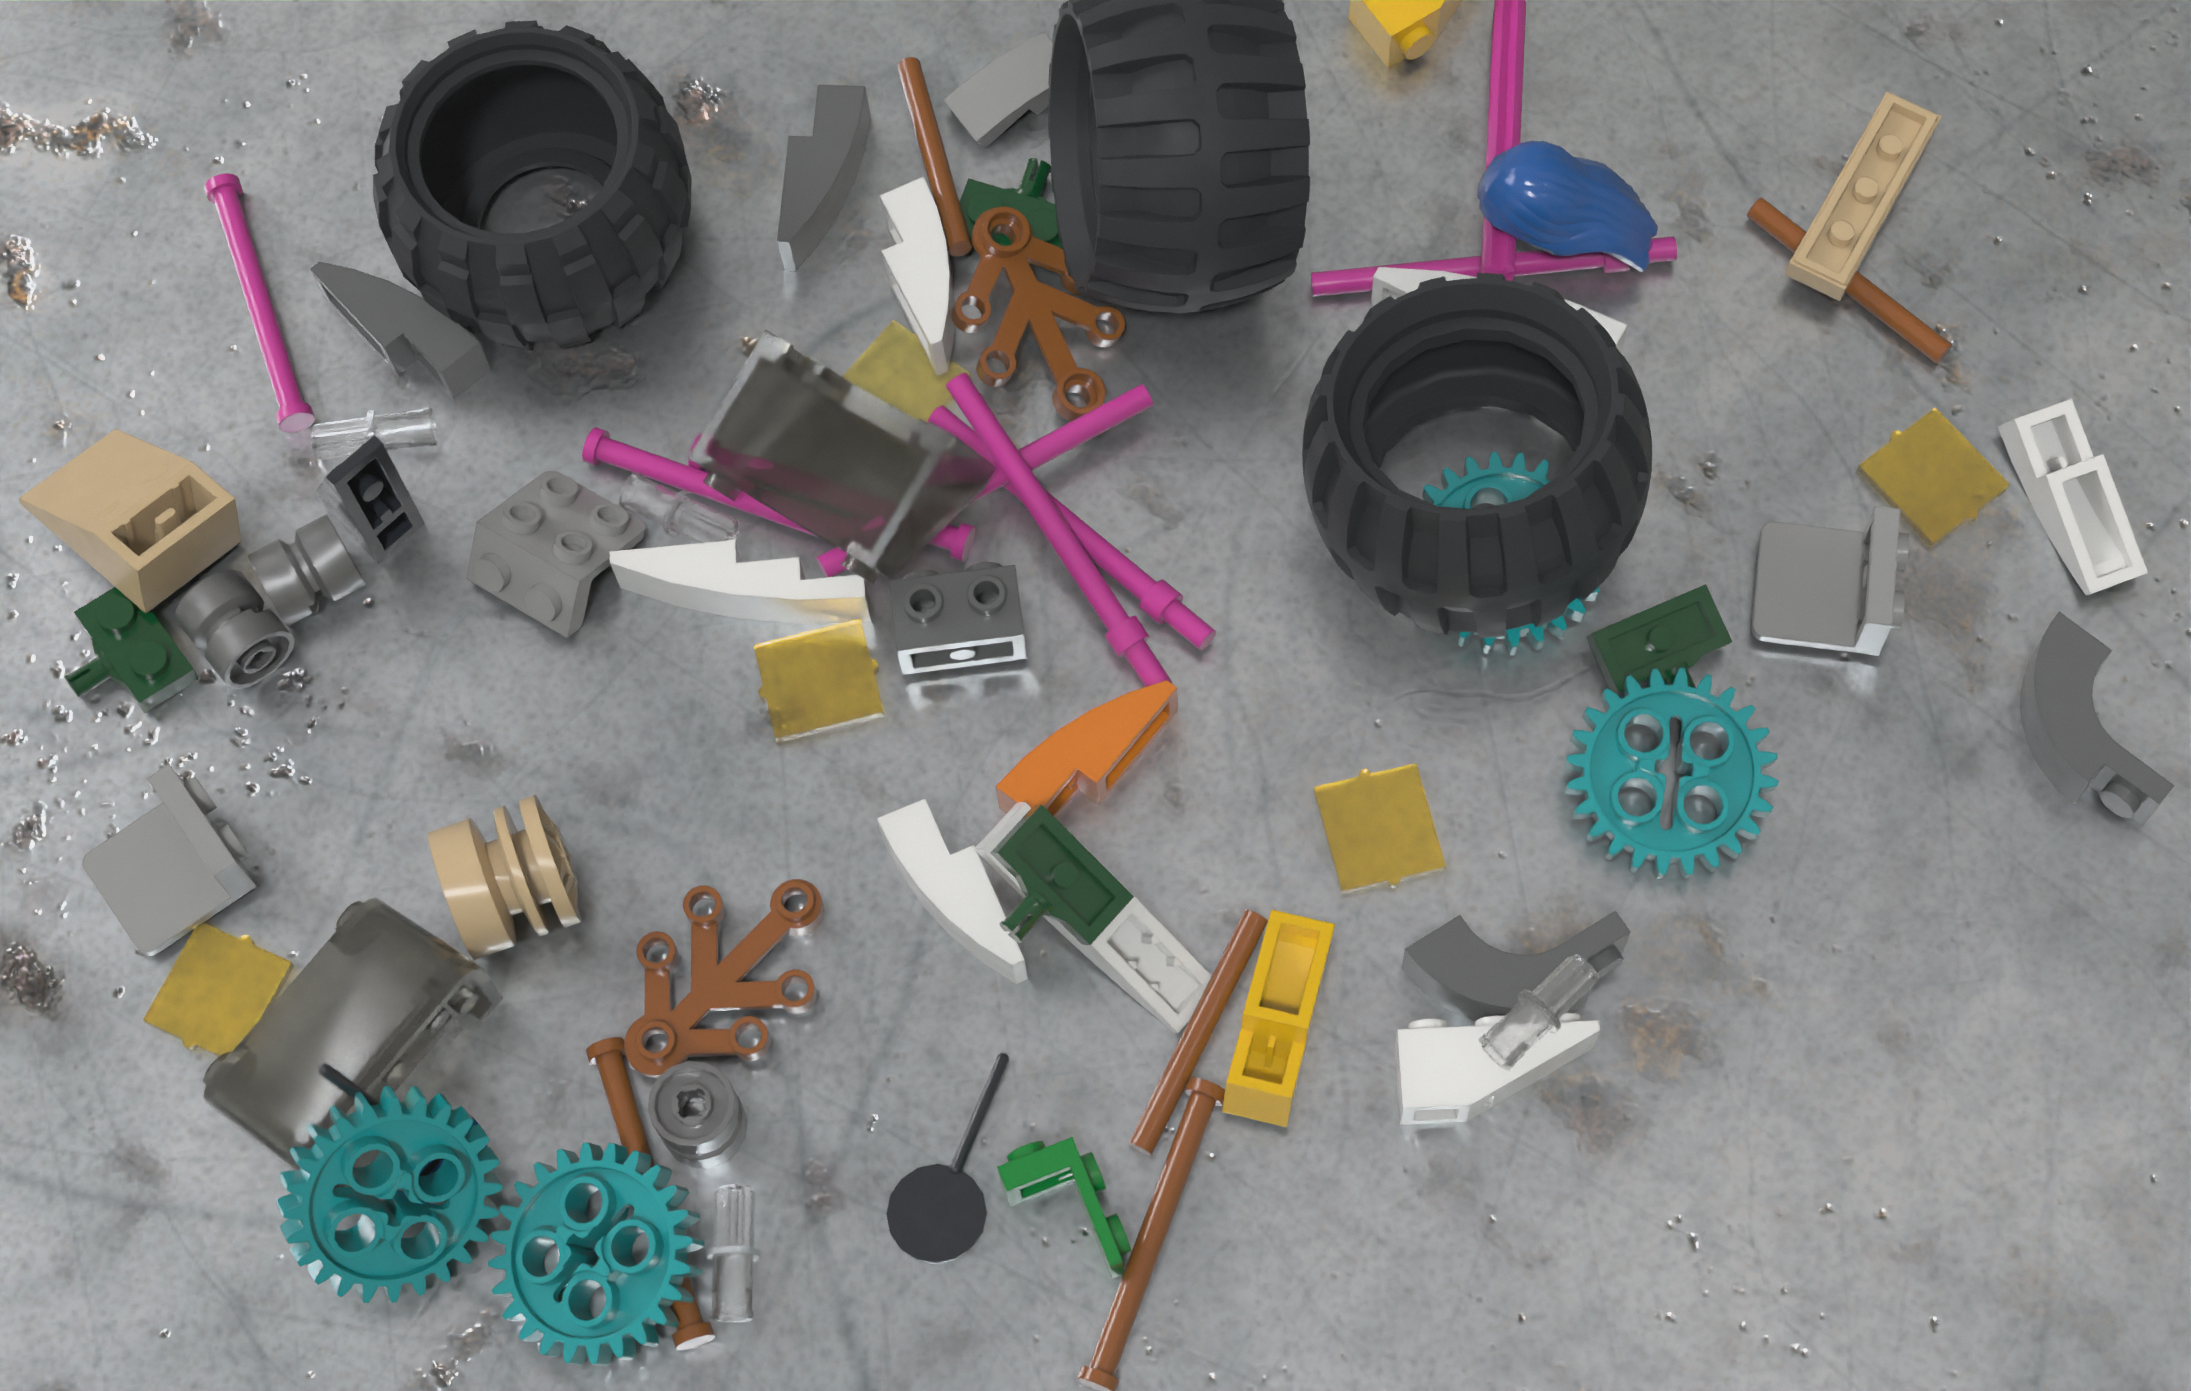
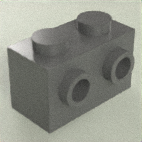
M981 562L971 565L966 571L939 574L933 570H919L905 575L903 579L889 581L896 651L902 675L1027 659L1015 565L1002 566L995 562Z

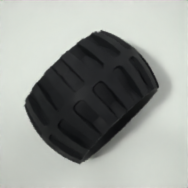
M1068 0L1061 5L1058 22L1054 25L1051 63H1049L1048 134L1051 155L1050 170L1059 241H1061L1065 256L1064 263L1068 275L1074 281V288L1078 293L1124 308L1142 311L1187 313L1220 308L1245 301L1285 282V279L1294 273L1297 267L1296 259L1299 249L1303 248L1306 232L1305 218L1310 193L1309 119H1307L1305 76L1297 49V36L1292 20L1288 19L1285 13V4L1282 0Z
M1477 273V278L1446 281L1445 276L1420 282L1418 289L1396 299L1390 295L1368 311L1363 323L1354 332L1348 330L1333 349L1322 370L1321 379L1310 398L1303 433V476L1308 503L1325 546L1340 569L1356 582L1367 598L1393 616L1400 612L1413 619L1417 626L1430 632L1447 635L1448 631L1451 630L1476 632L1479 638L1505 636V631L1508 629L1518 628L1531 623L1535 627H1539L1559 618L1564 613L1567 605L1578 597L1585 600L1610 575L1619 556L1631 543L1644 512L1652 472V437L1645 400L1632 367L1617 349L1608 331L1583 307L1576 310L1565 302L1558 291L1537 282L1529 286L1507 281L1503 274ZM1479 407L1502 408L1532 415L1562 435L1574 452L1559 476L1525 499L1482 510L1433 505L1400 490L1380 469L1386 453L1414 426L1445 412Z

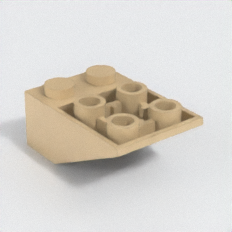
M118 429L111 431L19 498V502L24 508L145 613L149 612L242 541L236 501L230 493L192 461Z

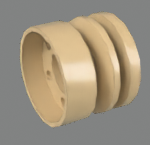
M537 795L519 800L520 811L525 825V829L517 831L506 806L494 809L497 839L486 842L478 826L471 818L428 833L433 862L444 896L460 937L473 960L516 945V931L513 915L524 912L539 937L549 934V921L544 907L546 903L552 902L564 928L581 922L577 894L578 880L559 827L554 824L544 811Z

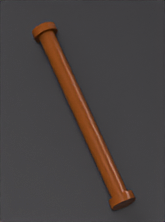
M612 1037L595 1042L586 1049L589 1064L598 1067L621 1146L627 1147L628 1156L634 1150L651 1155V1168L655 1166V1162L623 1061V1057L626 1056L624 1039ZM684 1277L681 1286L694 1297L693 1302L683 1303L674 1301L670 1306L679 1321V1325L676 1327L677 1331L672 1334L675 1349L679 1351L696 1348L715 1338L711 1323L703 1322L690 1277Z
M1189 1078L1185 1093L1190 1096L1090 1364L1089 1366H1081L1076 1379L1081 1384L1094 1390H1117L1119 1379L1114 1377L1118 1364L1215 1106H1222L1224 1101L1225 1089L1213 1082L1201 1078Z

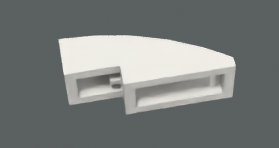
M921 177L879 195L886 228L895 243L894 246L882 250V256L888 283L938 376L949 370L955 334V325L951 317L955 304V295L948 248L939 212L924 177Z
M2072 398L1997 426L2033 509L2064 564L2085 595L2148 573L2104 454L2096 457L2093 456Z
M926 799L877 818L882 838L900 874L923 907L942 928L983 964L1013 983L1018 984L1027 980L1025 960L1017 942L1008 935L1010 932H1005L999 925L1006 917L980 857L974 850L975 846H970L950 855Z

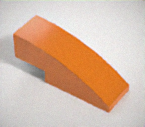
M1166 680L1128 692L1091 709L1054 732L1024 756L995 786L999 809L1007 814L1017 802H1026L1031 808L1034 805L1042 804L1056 818L1078 791H1081L1100 805L1177 713V687Z

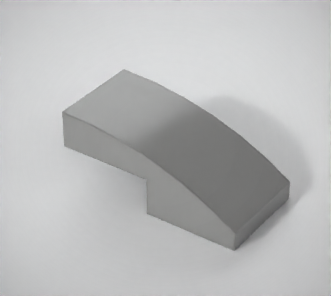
M1045 32L1005 52L971 76L944 99V102L976 142L984 148L988 147L1027 110L1030 109L1038 116L1049 106V63H1051L1053 44L1052 39Z

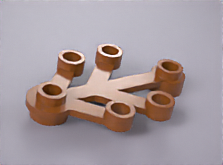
M996 207L985 211L978 217L972 230V243L981 258L967 292L962 293L953 306L951 312L952 321L959 330L966 333H975L984 328L991 314V304L988 298L1003 268L1013 294L992 345L982 352L977 362V375L984 384L991 387L1003 386L1010 380L1016 368L1014 354L1028 322L1057 384L1052 395L1054 408L1064 419L1073 421L1101 406L1104 402L1106 391L1103 381L1095 372L1077 367L1054 316L1085 329L1088 340L1100 348H1108L1118 342L1125 329L1124 317L1120 311L1113 307H1097L1037 281L1029 263L1060 274L1061 283L1067 291L1076 295H1083L1076 291L1074 281L1068 275L1064 263L1063 249L1033 237L1031 226L1021 212L1011 207ZM1003 233L1008 236L1011 245H1000L992 239L991 235ZM973 305L979 309L981 317L970 319L963 314L961 307ZM1097 320H1106L1113 325L1115 332L1113 334L1102 333L1096 327L1095 322ZM991 358L999 359L1004 363L1006 371L1003 373L991 371L987 366L986 360ZM1066 394H1080L1084 398L1086 406L1082 408L1073 406L1067 401Z
M792 879L780 884L771 896V912L719 964L718 924L722 921L725 914L724 903L718 891L710 886L701 885L692 888L683 900V910L688 921L691 923V992L673 1010L671 1009L670 971L678 963V949L673 939L664 932H650L640 939L636 954L645 970L644 1015L633 1022L624 1040L626 1057L637 1072L647 1077L658 1078L671 1066L685 1062L688 1057L737 1055L739 1058L747 1061L758 1060L768 1052L771 1045L768 1029L760 1019L752 1016L742 1017L735 1021L730 1029H694V1027L710 1011L783 1008L787 1012L800 1014L808 1011L814 1005L817 998L815 984L811 976L802 970L793 969L786 971L776 981L740 982L787 934L804 936L812 933L820 926L824 918L825 909L821 895L812 883L802 879ZM799 894L807 898L805 907L798 912H790L784 908L786 900L792 895ZM711 899L715 902V908L710 914L697 916L693 913V907L698 901ZM655 945H665L669 948L667 957L661 962L653 963L646 958L650 948ZM799 982L808 987L806 995L798 1001H791L784 997L786 988L792 983ZM755 1029L761 1032V1040L756 1046L743 1048L738 1044V1039L744 1031ZM662 1033L668 1036V1043L663 1050L659 1052H649L646 1050V1042L653 1034Z

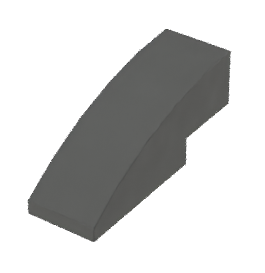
M818 85L813 135L788 136L777 237L784 271H797L819 246L839 216L855 184L866 150L871 121L865 86Z
M318 262L310 268L325 299L397 375L418 361L455 400L492 371L480 342L458 322L455 323L425 302L422 297L388 280L356 269L324 262Z

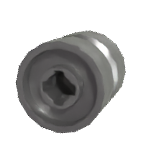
M327 514L297 529L294 543L288 545L278 539L248 555L259 580L286 626H290L318 611L319 599L326 596L337 601L366 586Z
M233 569L224 570L206 577L188 591L176 608L175 620L199 650L205 651V658L229 688H246L263 681L287 660L294 647V638L272 609L263 610L264 600L241 571Z
M686 1061L671 1066L657 1078L649 1094L648 1112L653 1127L677 1161L691 1168L709 1169L726 1163L738 1153L746 1138L747 1118L743 1105L736 1095L731 1082L720 1069L706 1062Z

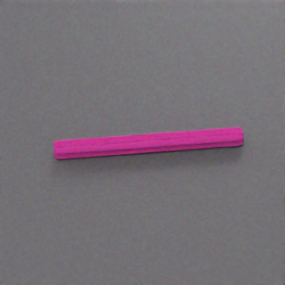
M1525 0L1494 1L1486 169L1495 156L1518 145L1521 139L1526 20ZM1483 216L1481 273L1503 274L1507 281H1512L1515 269L1516 238L1494 227Z

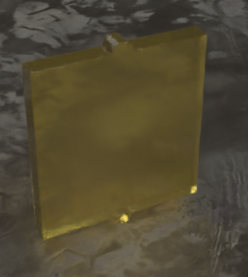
M893 320L826 394V400L858 422L860 432H872L898 452L905 455L930 427L928 419L932 412L941 405L947 407L953 401V397L947 390L946 384L962 373H967L971 379V374L950 360L948 372L937 376L917 336Z
M1936 407L1905 431H1893L1889 438V443L1859 464L1857 471L1892 508H1900V516L1930 548L1963 523H1975L1978 512L2007 491L2010 486L2009 482Z
M861 619L753 645L763 684L759 688L758 694L761 701L767 702L777 743L884 717L875 675L879 672V665L875 659H870Z
M1416 763L1376 773L1362 769L1358 777L1313 788L1342 895L1386 884L1389 888L1396 889L1399 887L1400 881L1445 871V861Z
M202 923L193 930L143 1021L156 1029L181 1039L182 1044L189 1051L201 1048L239 1066L295 965L289 960L255 946V942L248 935H243L239 939Z

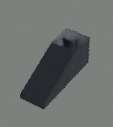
M375 435L345 461L336 466L324 478L316 490L331 518L378 564L425 524L384 444Z

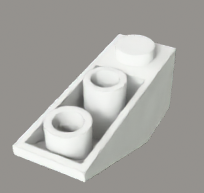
M1555 1013L1544 1016L1541 1019L1542 1023L1515 1024V1019L1509 1016H1488L1476 1020L1475 1026L1448 1027V1022L1443 1019H1421L1409 1023L1408 1029H1397L1394 1050L1400 1125L1469 1121L1593 1049L1600 1032L1599 1020L1582 1021L1581 1015L1576 1013Z

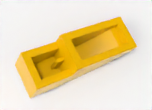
M1271 909L1243 1011L1241 1030L1226 1081L1222 1112L1278 1126H1288L1335 924Z

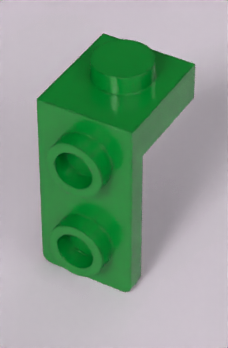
M1073 1137L1048 1147L1045 1146L1043 1141L1032 1142L1010 1152L1007 1155L1008 1162L997 1166L1000 1181L1010 1207L1073 1182L1111 1278L1114 1279L1123 1275L1124 1266L1121 1255L1131 1252V1247L1117 1213L1107 1217L1104 1216L1096 1193L1106 1190V1186L1093 1153L1089 1152L1080 1156Z

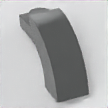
M2059 611L2037 645L2023 677L2020 710L2024 734L2030 751L2047 779L2073 804L2077 802L2090 786L2099 793L2101 801L2109 810L2121 817L2132 818L2143 826L2175 785L2119 745L2103 728L2093 704V683L2095 676L2104 665L2112 650Z
M1615 910L1551 950L1528 955L1513 954L1501 951L1485 943L1469 928L1461 915L1405 948L1402 969L1424 994L1439 1005L1465 1018L1476 1021L1488 1016H1509L1515 1019V1024L1542 1023L1541 1019L1544 1016L1555 1013H1574L1585 1007L1591 987L1584 976L1588 975L1591 981H1596L1618 967L1624 960L1621 953L1624 952L1631 931Z

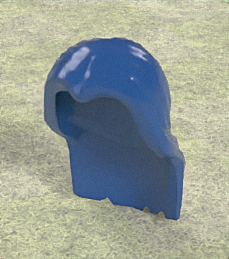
M1527 141L1519 143L1495 156L1483 173L1477 190V197L1480 201L1479 209L1483 216L1499 230L1554 255L1570 256L1581 253L1604 252L1640 272L1645 271L1650 263L1649 251L1652 247L1651 238L1657 235L1658 225L1651 217L1645 205L1640 201L1632 186L1627 184L1624 179L1604 163L1573 157L1561 146L1549 142Z

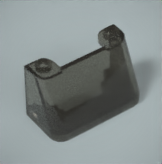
M768 330L764 331L688 457L689 460L708 471L703 480L704 484L734 502L740 492H743L847 554L841 565L872 584L875 583L880 574L891 580L985 488L997 468L955 435L932 422L927 423L920 418L917 420L851 383L819 361L803 356L794 349L792 344Z
M376 897L368 899L364 903L356 901L345 909L336 923V932L234 1050L231 1053L226 1052L220 1055L209 1066L203 1078V1083L206 1085L203 1095L204 1101L288 1170L301 1169L290 1153L292 1146L311 1149L315 1144L307 1129L310 1123L326 1130L333 1126L334 1123L329 1107L332 1105L339 1107L347 1116L356 1112L355 1100L319 1074L318 1068L321 1064L327 1063L380 1102L383 1087L390 1086L395 1093L445 1033L453 1039L457 1037L463 1029L456 1020L470 1014L483 1023L503 999V996L483 968ZM338 1184L333 1190L338 1187H345V1184Z

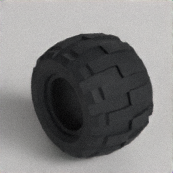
M537 20L506 22L503 29L477 34L474 29L448 41L449 48L430 62L421 60L401 81L403 87L399 90L400 101L398 104L386 106L375 143V167L378 173L373 175V199L378 223L403 277L421 292L425 302L455 323L458 322L464 329H467L474 335L482 331L491 341L500 343L502 346L531 350L535 342H555L557 346L559 345L563 349L591 342L589 334L612 323L619 329L642 312L641 307L645 305V295L651 288H663L681 253L683 227H688L692 177L678 124L667 111L663 96L630 59L626 60L618 51L611 52L606 44L595 39L594 35L568 25L556 31L538 26ZM550 166L573 168L586 173L602 186L601 190L586 206L568 219L548 228L527 233L508 234L480 230L484 209L492 195L504 183L525 171Z

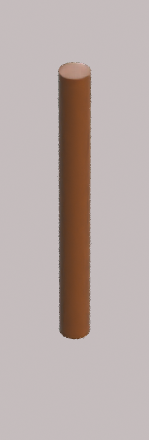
M908 57L902 59L897 65L933 199L939 212L948 252L952 256H963L972 249L968 230L920 61L915 57Z
M1762 197L1753 204L1747 213V217L1791 252H1796L1806 234V231ZM1856 272L1845 293L1934 363H1940L1953 345L1861 273Z
M1244 910L1128 1142L1134 1149L1150 1156L1153 1154L1189 1078L1268 923V920L1262 915L1251 910Z

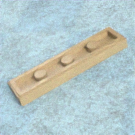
M1888 91L1886 92L1790 260L1784 275L1841 301L1933 136L1942 116Z

